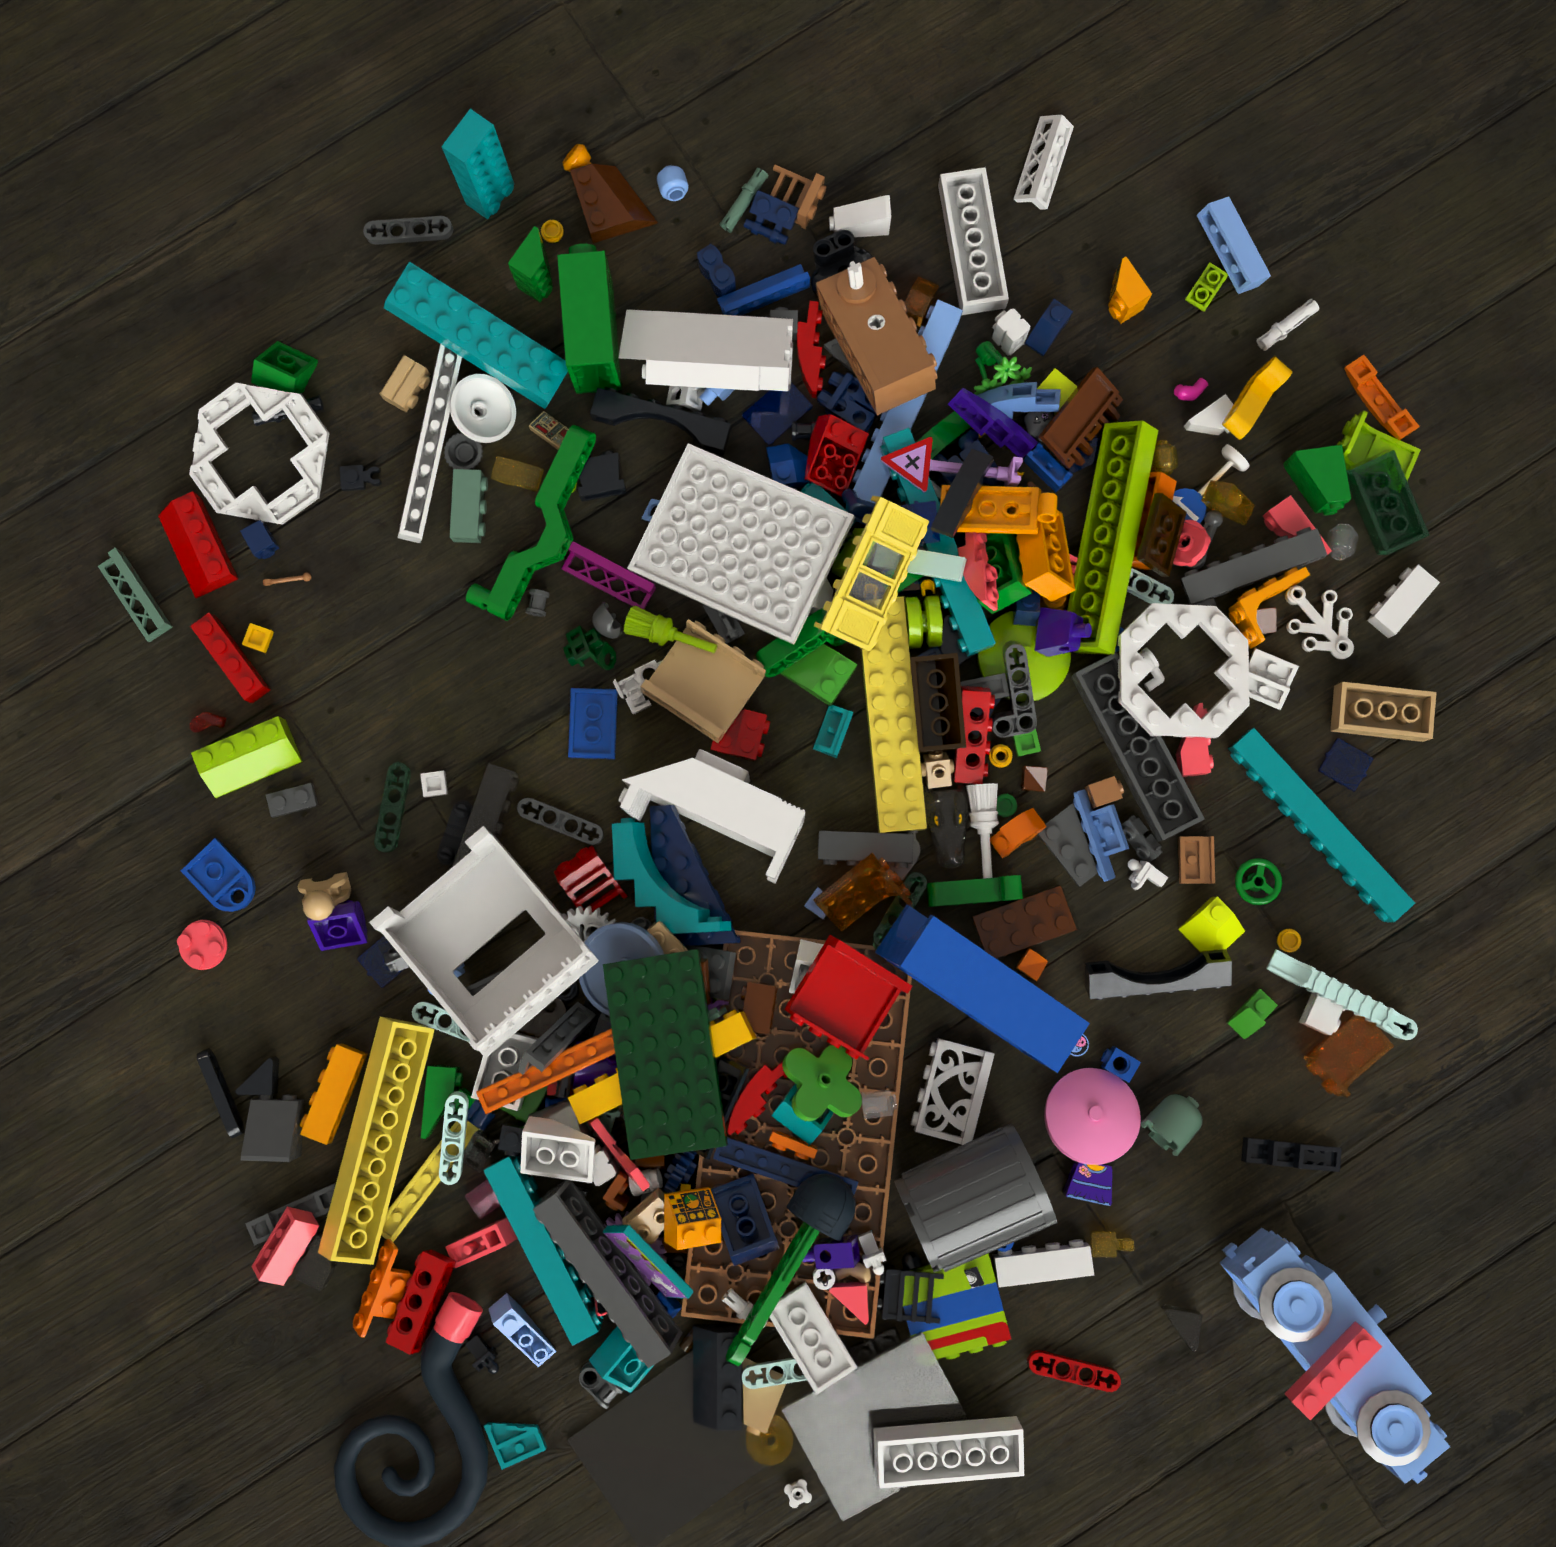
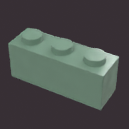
M453 469L450 538L453 542L481 543V536H485L486 526L485 523H482V517L487 511V502L483 499L484 491L488 490V478L485 477L481 470Z

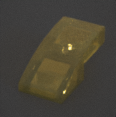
M497 456L490 479L537 492L544 469Z

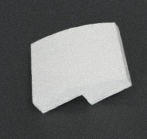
M1254 648L1249 659V697L1281 710L1299 666Z

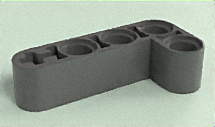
M1011 640L1002 649L1011 710L999 712L992 716V730L999 737L1030 733L1037 726L1026 650L1018 641ZM1012 648L1020 651L1016 653L1018 663H1015L1014 658L1009 654L1013 652ZM1015 671H1023V677L1020 680L1015 681L1012 679ZM1020 693L1027 694V699L1023 703L1016 702V697ZM1023 716H1030V722L1027 725L1022 726L1019 724ZM1000 720L1008 722L1005 729L999 730L996 728Z

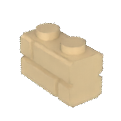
M403 355L380 395L385 401L407 413L409 408L413 409L419 399L417 395L421 389L424 390L429 385L431 380L429 376L431 374L426 367Z

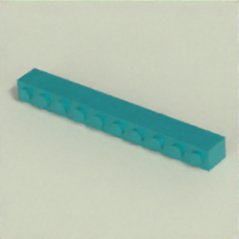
M910 428L883 437L882 445L880 446L882 456L914 444L915 441ZM888 467L892 480H897L899 485L897 493L901 502L905 501L907 510L929 520L926 535L921 539L919 545L922 544L925 551L958 556V548L954 538L931 530V526L939 511L940 503L930 478H928L927 491L924 493ZM964 576L961 582L931 577L935 587H939L941 590L940 601L943 608H948L951 615L948 618L953 631L957 630L960 638L957 639V643L961 652H966L968 657L993 647L996 642L982 607L977 602V597L969 588Z
M1255 728L1248 730L1228 748L1231 752V758L1237 764H1242L1247 769L1246 774L1254 782L1258 781L1261 784L1263 793L1279 804L1278 809L1285 816H1290L1294 820L1295 828L1311 839L1310 844L1317 851H1322L1327 856L1326 861L1334 869H1339L1343 874V880L1360 892L1358 896L1366 904L1370 903L1376 910L1374 911L1375 915L1381 921H1386L1387 923L1396 922L1415 904Z

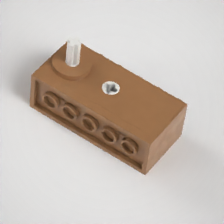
M875 257L862 263L855 264L854 261L850 262V267L846 270L817 282L816 288L820 310H823L822 314L837 339L876 415H879L935 390V379L938 376L934 368L937 366L934 355L932 353L928 354L926 342L922 335L918 336L913 318H908L903 300H898L893 282H888L883 264L879 265Z

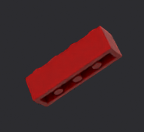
M207 613L190 626L245 701L253 704L271 690L218 617Z

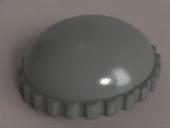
M457 433V435H453L452 438L448 439L449 441L446 442L444 447V458L450 467H453V469L471 470L479 465L478 463L481 462L483 457L481 442L474 441L463 433Z

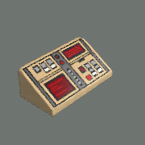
M544 411L529 425L532 432L557 450H559L568 431L567 427Z

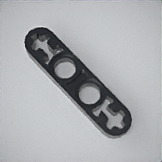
M210 1048L197 1053L198 1064L228 1135L231 1138H235L244 1134L243 1121L215 1054Z

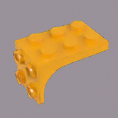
M1294 567L1278 577V580L1275 577L1263 583L1262 586L1257 588L1258 591L1256 588H1253L1243 593L1242 596L1237 598L1238 602L1228 609L1231 622L1237 625L1240 632L1248 639V647L1250 649L1265 641L1256 619L1260 603L1307 578L1310 573L1306 567L1300 570Z

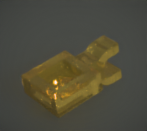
M1115 1231L1091 1232L1092 1257H1117L1116 1250L1134 1251V1241L1132 1238L1116 1239Z

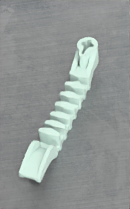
M1275 949L1266 967L1267 970L1295 985L1306 988L1309 992L1319 993L1320 997L1330 999L1334 1004L1342 1005L1343 1009L1353 1011L1357 1016L1365 1017L1366 1021L1376 1023L1377 1027L1395 1038L1411 1040L1417 1035L1418 1027L1412 1019L1398 1013L1391 1007H1386L1380 1001L1371 999L1372 997L1368 995H1363L1359 990L1352 989L1345 983H1340L1336 978L1329 977L1324 972L1315 970L1316 968ZM1395 1024L1403 1025V1027L1406 1029L1405 1032H1403V1030Z

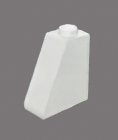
M890 195L835 207L833 216L829 217L830 231L836 233L841 230H848L853 233L854 237L889 235L891 222Z

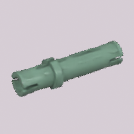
M756 168L748 183H744L742 186V192L719 224L725 231L727 230L729 233L733 231L735 225L755 198L757 190H760L766 179H768L769 175L764 170L760 172L761 169Z

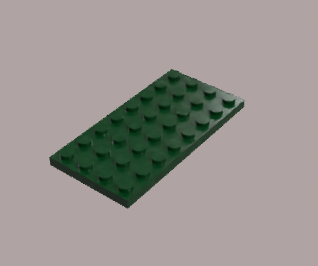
M699 949L603 964L630 1160L727 1146L728 1141Z

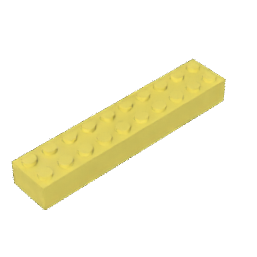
M903 596L897 597L896 601L890 605L887 612V621L881 627L877 643L872 647L871 652L860 648L878 833H902L927 829ZM881 599L859 601L877 609Z
M381 1016L379 1018L318 1250L319 1254L330 1261L374 1265L435 1030L433 1028Z

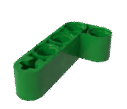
M821 608L807 617L794 645L777 638L757 652L756 659L764 665L763 669L766 670V677H774L825 642L830 643L832 646H840L847 642L814 627L815 622L822 624L827 613L826 610Z
M1021 875L927 883L929 907L1023 899Z

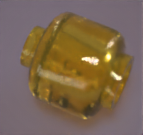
M1167 440L1156 441L1151 472H1163L1166 475H1170L1178 467L1177 448L1174 445L1168 444Z

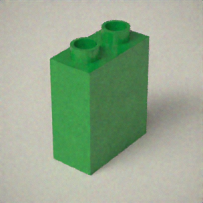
M576 244L569 247V254L557 255L566 367L576 394L596 392L597 388L604 389V387L622 390L620 361L618 358L619 349L614 287L605 251H597L596 246L592 244Z

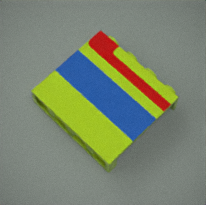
M989 1253L947 1272H944L943 1269L935 1272L944 1274V1279L934 1278L931 1317L940 1318V1324L907 1321L917 1363H923L925 1366L936 1363V1359L957 1358L962 1352H980L984 1346L992 1345L993 1347L1005 1345L1007 1340H1011ZM931 1265L911 1269L912 1271L934 1273ZM977 1267L985 1284L971 1288L964 1270ZM905 1276L903 1309L906 1315H911L914 1276ZM920 1277L917 1316L926 1315L929 1278Z

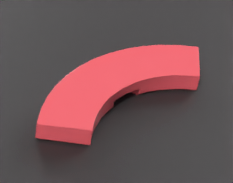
M595 1117L587 1121L603 1145L643 1192L650 1187L642 1172L616 1145V1141L600 1120Z

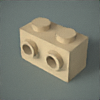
M659 1188L654 1190L622 1219V1225H630L649 1244L654 1243L664 1230V1193Z

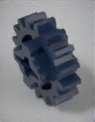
M696 1152L676 1153L664 1177L668 1178L663 1189L668 1193L676 1192L679 1185L688 1184L698 1165V1162L694 1161L697 1155Z

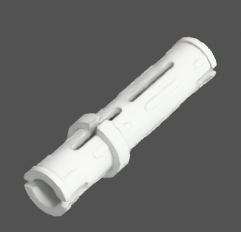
M1309 299L1284 320L1273 324L1268 332L1257 339L1258 346L1266 351L1279 340H1284L1290 331L1319 311L1317 302Z

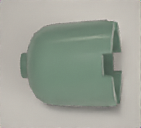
M1172 1094L1164 1098L1142 1120L1141 1126L1143 1128L1148 1127L1151 1130L1148 1135L1164 1150L1171 1148L1174 1150L1172 1154L1178 1156L1200 1130L1203 1119L1200 1111L1197 1109L1199 1104L1192 1097L1188 1096L1185 1098L1182 1095Z

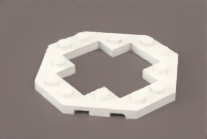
M234 383L199 409L198 430L195 433L193 446V464L190 466L189 475L216 513L284 524L320 498L329 432L303 395ZM250 404L265 422L283 410L308 445L290 459L303 479L269 504L255 486H252L236 498L211 463V461L229 449L216 429Z
M1152 603L1118 636L1120 659H1118V678L1120 679L1118 702L1150 736L1217 738L1249 706L1248 639L1216 606ZM1165 623L1181 639L1199 625L1229 657L1214 672L1228 687L1229 691L1202 718L1186 703L1182 704L1168 717L1137 685L1153 670L1137 651Z

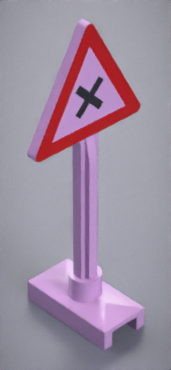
M932 437L881 457L882 463L924 493L928 487L929 471L957 474L962 466L961 463L932 460ZM1013 457L1008 467H990L984 477L1004 481V487H1017L1021 481V476H1018L1017 471L1023 462V458Z

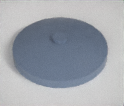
M616 922L600 927L584 942L599 961L579 978L580 985L592 1005L602 1013L610 1016L603 964L664 955L663 949L652 934L638 925Z

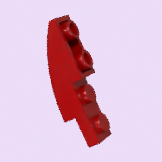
M810 301L807 323L798 322L797 327L799 367L805 386L812 398H817V391H822L823 377H819L820 369H825L826 355H822V347H817L819 345L820 332H816V325L821 324L823 310H818L819 302Z
M783 1061L773 1070L765 1063L747 1083L730 1117L727 1130L729 1135L734 1132L738 1135L748 1126L746 1121L752 1115L756 1119L766 1110L764 1105L767 1101L761 1094L765 1092L768 1095L778 1086L776 1081L781 1076L785 1079L787 1078L782 1067Z

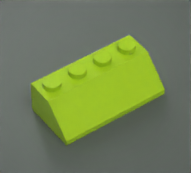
M279 716L191 753L199 775L215 798L303 762L286 720Z

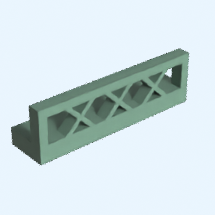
M114 548L108 552L111 558L100 564L98 568L145 639L151 642L171 629L172 625L125 554L119 549ZM115 564L120 571L119 577L111 576L107 568ZM123 581L127 582L132 589L131 596L124 595L121 592ZM135 600L140 601L144 607V615L137 614L133 610ZM148 619H152L158 628L151 634L146 629Z

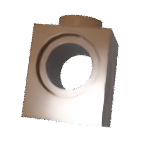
M1115 776L1085 787L1092 809L1123 798V786L1120 780H1116Z

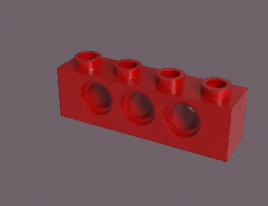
M961 686L966 748L955 749V772L953 773V779L957 783L983 784V777L988 775V763H985V754L989 755L990 741H987V732L992 731L993 719L989 718V711L994 709L995 695H991L990 688ZM975 707L983 710L982 714L978 717L970 715L971 710ZM971 731H979L980 736L978 739L971 740L968 738V734ZM971 753H975L978 755V759L972 763L967 762L966 757Z
M434 1250L422 1251L415 1261L416 1269L406 1283L405 1288L407 1291L404 1298L397 1305V1315L387 1329L388 1337L385 1343L409 1355L420 1352L456 1264L455 1260ZM427 1272L431 1275L430 1284L426 1281ZM418 1295L422 1299L421 1306H419L416 1302V1298ZM408 1318H410L413 1323L411 1329L407 1325Z

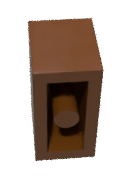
M749 981L747 986L742 987L741 1000H744L743 1010L739 1009V1012L744 1011L753 1031L756 1033L771 1034L778 990L776 985Z

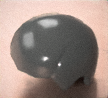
M602 602L593 613L592 623L599 634L607 638H618L622 635L623 628L615 619L616 614H610L607 610L609 607L608 603Z

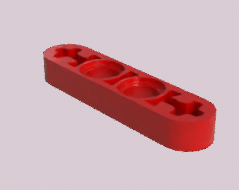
M1035 1350L1028 1356V1366L1037 1375L1106 1392L1116 1391L1121 1384L1119 1374L1110 1367L1041 1350ZM1039 1356H1041L1043 1362L1050 1364V1359H1053L1051 1372H1048L1049 1367L1046 1365H1040L1039 1368H1036L1033 1360H1038ZM1059 1362H1066L1069 1365V1370L1066 1374L1060 1375L1056 1372V1366ZM1082 1368H1090L1092 1370V1376L1089 1380L1080 1379L1079 1372ZM1097 1370H1100L1099 1375L1107 1378L1111 1374L1115 1382H1110L1109 1386H1107L1104 1380L1097 1379Z

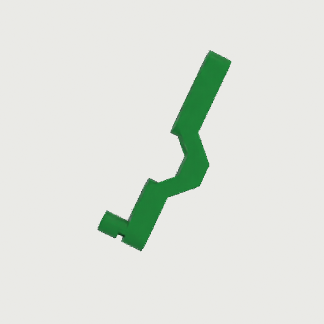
M572 425L568 429L535 499V505L542 509L546 522V527L537 546L521 553L512 551L508 555L492 591L474 583L466 594V601L482 610L487 609L489 613L508 621L514 615L534 571L564 560L573 541V535L564 508L595 445V433L577 425Z

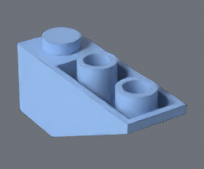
M508 1293L488 1308L493 1325L537 1367L557 1352L524 1309Z

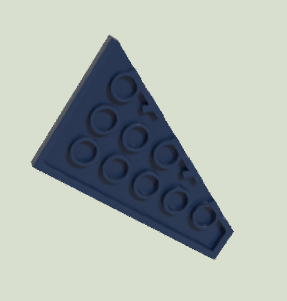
M675 805L651 806L652 859L663 879L673 890L689 902L709 909L710 917H722V921H732L729 914L725 911V906L717 890L713 888L708 878L709 873L702 865V859L694 843L690 842L686 834V827L680 820ZM654 907V919H655V923H657V921H656V907ZM732 925L731 931L673 934L683 946L741 943L740 936L736 935Z

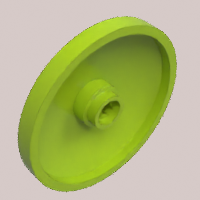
M1013 611L999 616L989 625L996 644L989 649L977 653L978 667L982 677L1005 673L1002 649L1008 641L1015 640L1026 650L1034 701L1045 698L1061 685L1070 667L1071 652L1050 657L1036 652L1035 642L1038 621L1036 626L1013 625ZM1012 648L1013 652L1009 654L1014 658V662L1018 663L1016 653L1020 651ZM1021 670L1015 671L1012 679L1015 681L1020 680L1024 672ZM1018 694L1016 702H1024L1027 699V694Z

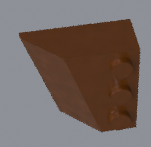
M591 163L570 170L593 243L658 224L616 166Z

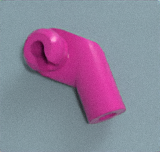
M1199 378L1193 386L1179 384L1174 389V395L1180 400L1194 401L1206 389L1208 382L1203 378Z

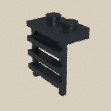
M885 1264L884 1272L880 1275L879 1284L883 1285L882 1295H878L877 1310H881L882 1319L940 1324V1318L931 1317L934 1278L944 1279V1274L895 1269L894 1265ZM905 1276H914L911 1315L902 1314ZM920 1277L929 1278L925 1316H917Z

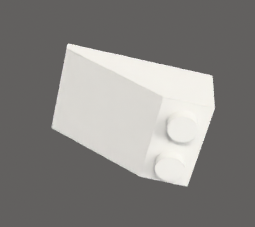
M529 1116L522 1131L520 1173L592 1183L595 1138L553 1119Z

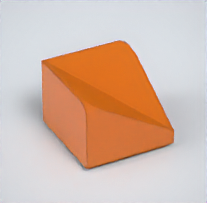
M1028 948L1017 964L1016 969L1037 981L1048 961L1034 950Z

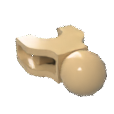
M347 872L335 874L332 878L321 882H314L310 878L301 880L298 884L299 892L305 894L302 899L304 913L308 918L317 921L327 918L335 906L347 900L351 894Z

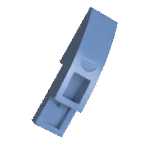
M1026 382L997 387L977 396L996 407L1010 419H1013L1014 412H1059L1061 389H1037V382Z

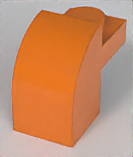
M1031 808L1002 826L1000 831L990 838V842L999 855L1005 858L1021 844L1034 838L1047 826L1034 808Z

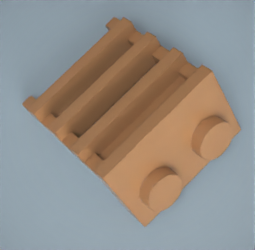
M774 165L773 171L780 173L770 195L777 196L786 176L792 178V182L783 201L789 202L798 181L805 184L795 205L800 208L795 223L800 225L801 228L806 229L810 219L812 220L815 216L819 199L822 200L827 187L824 186L825 177L816 173L813 181Z

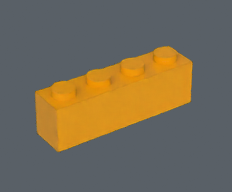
M342 1043L336 1044L335 1047L330 1049L327 1056L329 1064L327 1069H323L319 1076L318 1082L320 1086L318 1091H314L310 1098V1111L301 1120L300 1127L302 1130L300 1135L325 1145L333 1142L368 1053Z

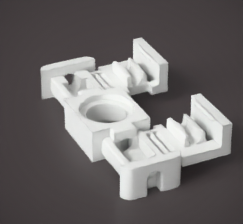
M653 660L634 669L635 674L619 682L614 679L613 683L619 696L626 700L633 715L652 706L650 701H646L643 693H641L640 686L645 681L643 672L647 668L656 670L662 661L656 663Z

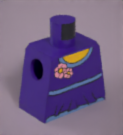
M1074 1161L1063 1189V1194L1066 1197L1111 1206L1112 1166L1109 1164L1088 1165Z

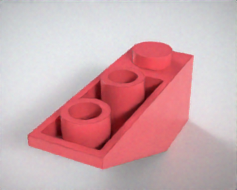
M1199 703L1193 708V711L1200 718L1207 713V709H1203V703ZM1182 737L1175 754L1177 767L1182 777L1211 773V769L1214 766L1213 757L1209 755L1208 750L1211 738Z

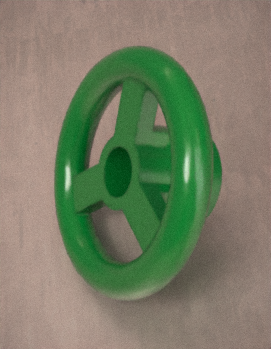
M1254 858L1244 862L1239 867L1235 876V887L1238 894L1246 902L1253 905H1265L1272 902L1279 895L1282 887V877L1280 871L1272 862L1262 858ZM1257 865L1256 873L1249 874L1246 877L1245 883H1242L1245 871ZM1265 867L1274 875V889L1266 883V879L1263 876ZM1256 877L1260 879L1259 886H1256L1254 883ZM1249 889L1254 892L1263 890L1268 896L1254 898L1248 895L1245 890Z

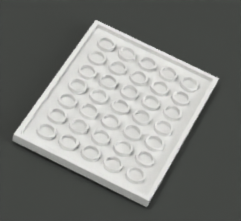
M688 443L627 569L794 645L851 528L855 516Z

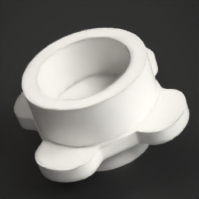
M804 1479L787 1484L784 1488L785 1494L790 1499L789 1505L792 1508H797L799 1504L804 1502L809 1503L812 1499V1495L807 1491V1482Z

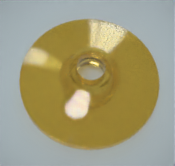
M773 1415L766 1434L760 1432V1435L757 1436L747 1431L746 1447L748 1453L756 1462L762 1465L772 1466L781 1463L788 1457L793 1447L791 1427L783 1418ZM770 1436L775 1438L773 1445H769L767 1442Z

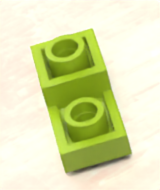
M1209 262L1185 300L1205 312L1228 274Z

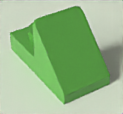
M1257 989L1227 1021V1024L1243 1039H1246L1266 1024L1264 1020L1278 1005L1261 989Z

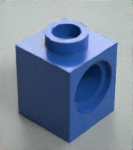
M1112 1046L1110 1050L1106 1049L1100 1060L1103 1063L1100 1067L1123 1081L1130 1083L1141 1062ZM1117 1057H1122L1124 1065L1121 1069L1116 1070L1113 1066V1061Z

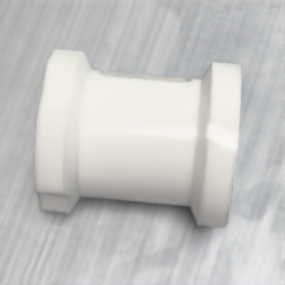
M815 1268L813 1271L815 1286L822 1290L831 1288L835 1282L834 1270ZM822 1271L829 1275L826 1282L819 1278Z

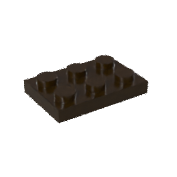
M1155 493L1150 505L1147 523L1144 527L1142 541L1138 549L1137 560L1161 577H1169L1187 512L1163 493Z

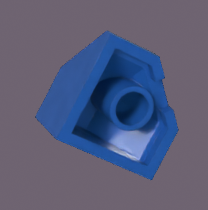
M789 443L766 447L772 480L793 489L803 488L810 482L805 479L808 456Z

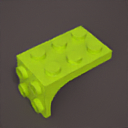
M1363 410L1359 415L1355 414L1351 422L1347 421L1343 428L1342 434L1345 436L1342 442L1339 441L1337 445H1342L1346 469L1401 493L1405 488L1421 449L1369 426L1365 422L1368 414L1367 411Z

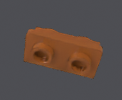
M622 1167L603 1197L606 1200V1205L615 1211L618 1209L624 1211L630 1199V1196L624 1193L629 1185L628 1175Z

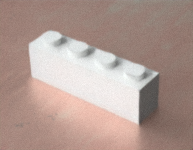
M1081 1239L1071 1240L1069 1245L1060 1246L1059 1243L1054 1242L1045 1244V1248L1036 1249V1246L1031 1245L1021 1247L1022 1251L1012 1252V1249L1006 1252L998 1251V1254H992L995 1279L998 1287L1094 1275L1091 1247L1087 1242L1083 1243Z

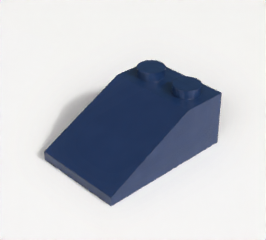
M754 1174L711 1189L721 1216V1231L734 1266L780 1249Z

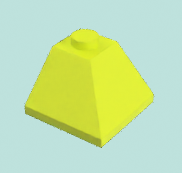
M1218 896L1211 897L1178 929L1200 953L1202 951L1227 949L1245 932L1235 914Z

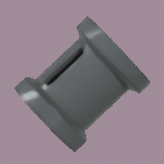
M530 589L529 607L526 608L525 613L545 617L546 612L544 610L546 599L550 595L549 592Z

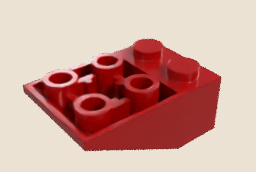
M832 414L818 416L810 437L805 479L842 497L843 491L848 489L869 433Z

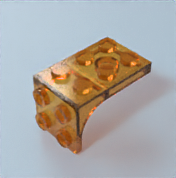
M873 852L813 899L816 905L841 932L874 905L887 897L900 896L907 905L913 904L909 898L912 894L902 883L903 881L899 875L890 869L891 867L883 857L878 859Z
M1354 1014L1335 1033L1333 1032L1332 1035L1325 1038L1303 1058L1307 1061V1069L1314 1076L1318 1075L1323 1080L1321 1085L1329 1094L1347 1098L1351 1095L1347 1090L1351 1083L1391 1050L1394 1045L1375 1023L1365 1020V1017Z

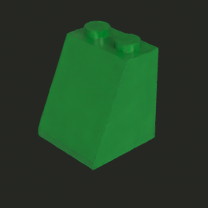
M1342 445L1295 451L1283 463L1285 470L1314 513L1323 512L1324 516L1336 514L1337 510L1344 508V505L1351 500Z

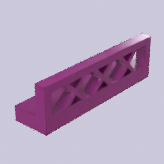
M575 542L571 543L569 547L570 554L561 568L563 571L631 607L638 606L645 610L656 590L655 584ZM576 556L583 560L586 569L575 571L569 568ZM600 569L604 571L606 579L596 582L591 579L589 571ZM607 573L614 577L608 578ZM619 579L624 582L626 590L616 593L611 589L610 582ZM627 584L633 586L634 588L628 589ZM640 590L646 593L641 605L632 601L630 592Z

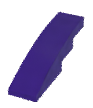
M964 388L948 403L980 436L986 433L1000 448L1006 445L1017 457L1024 458L1038 443L1003 412Z

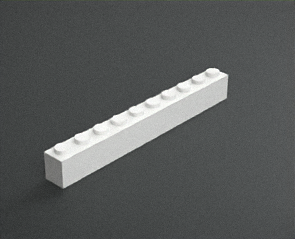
M442 344L439 346L397 537L416 543H421L450 414V396L456 386L462 359L461 356Z

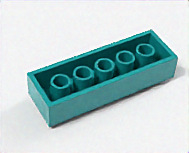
M470 109L441 147L466 205L486 219H489L491 215L497 213L504 197H508L512 193L514 181L494 125Z

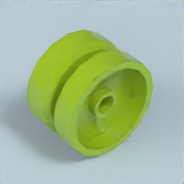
M926 596L923 601V611L921 610L920 600L917 597H905L909 649L922 646L923 633H925V640L929 647H940L942 645L943 618L939 596Z

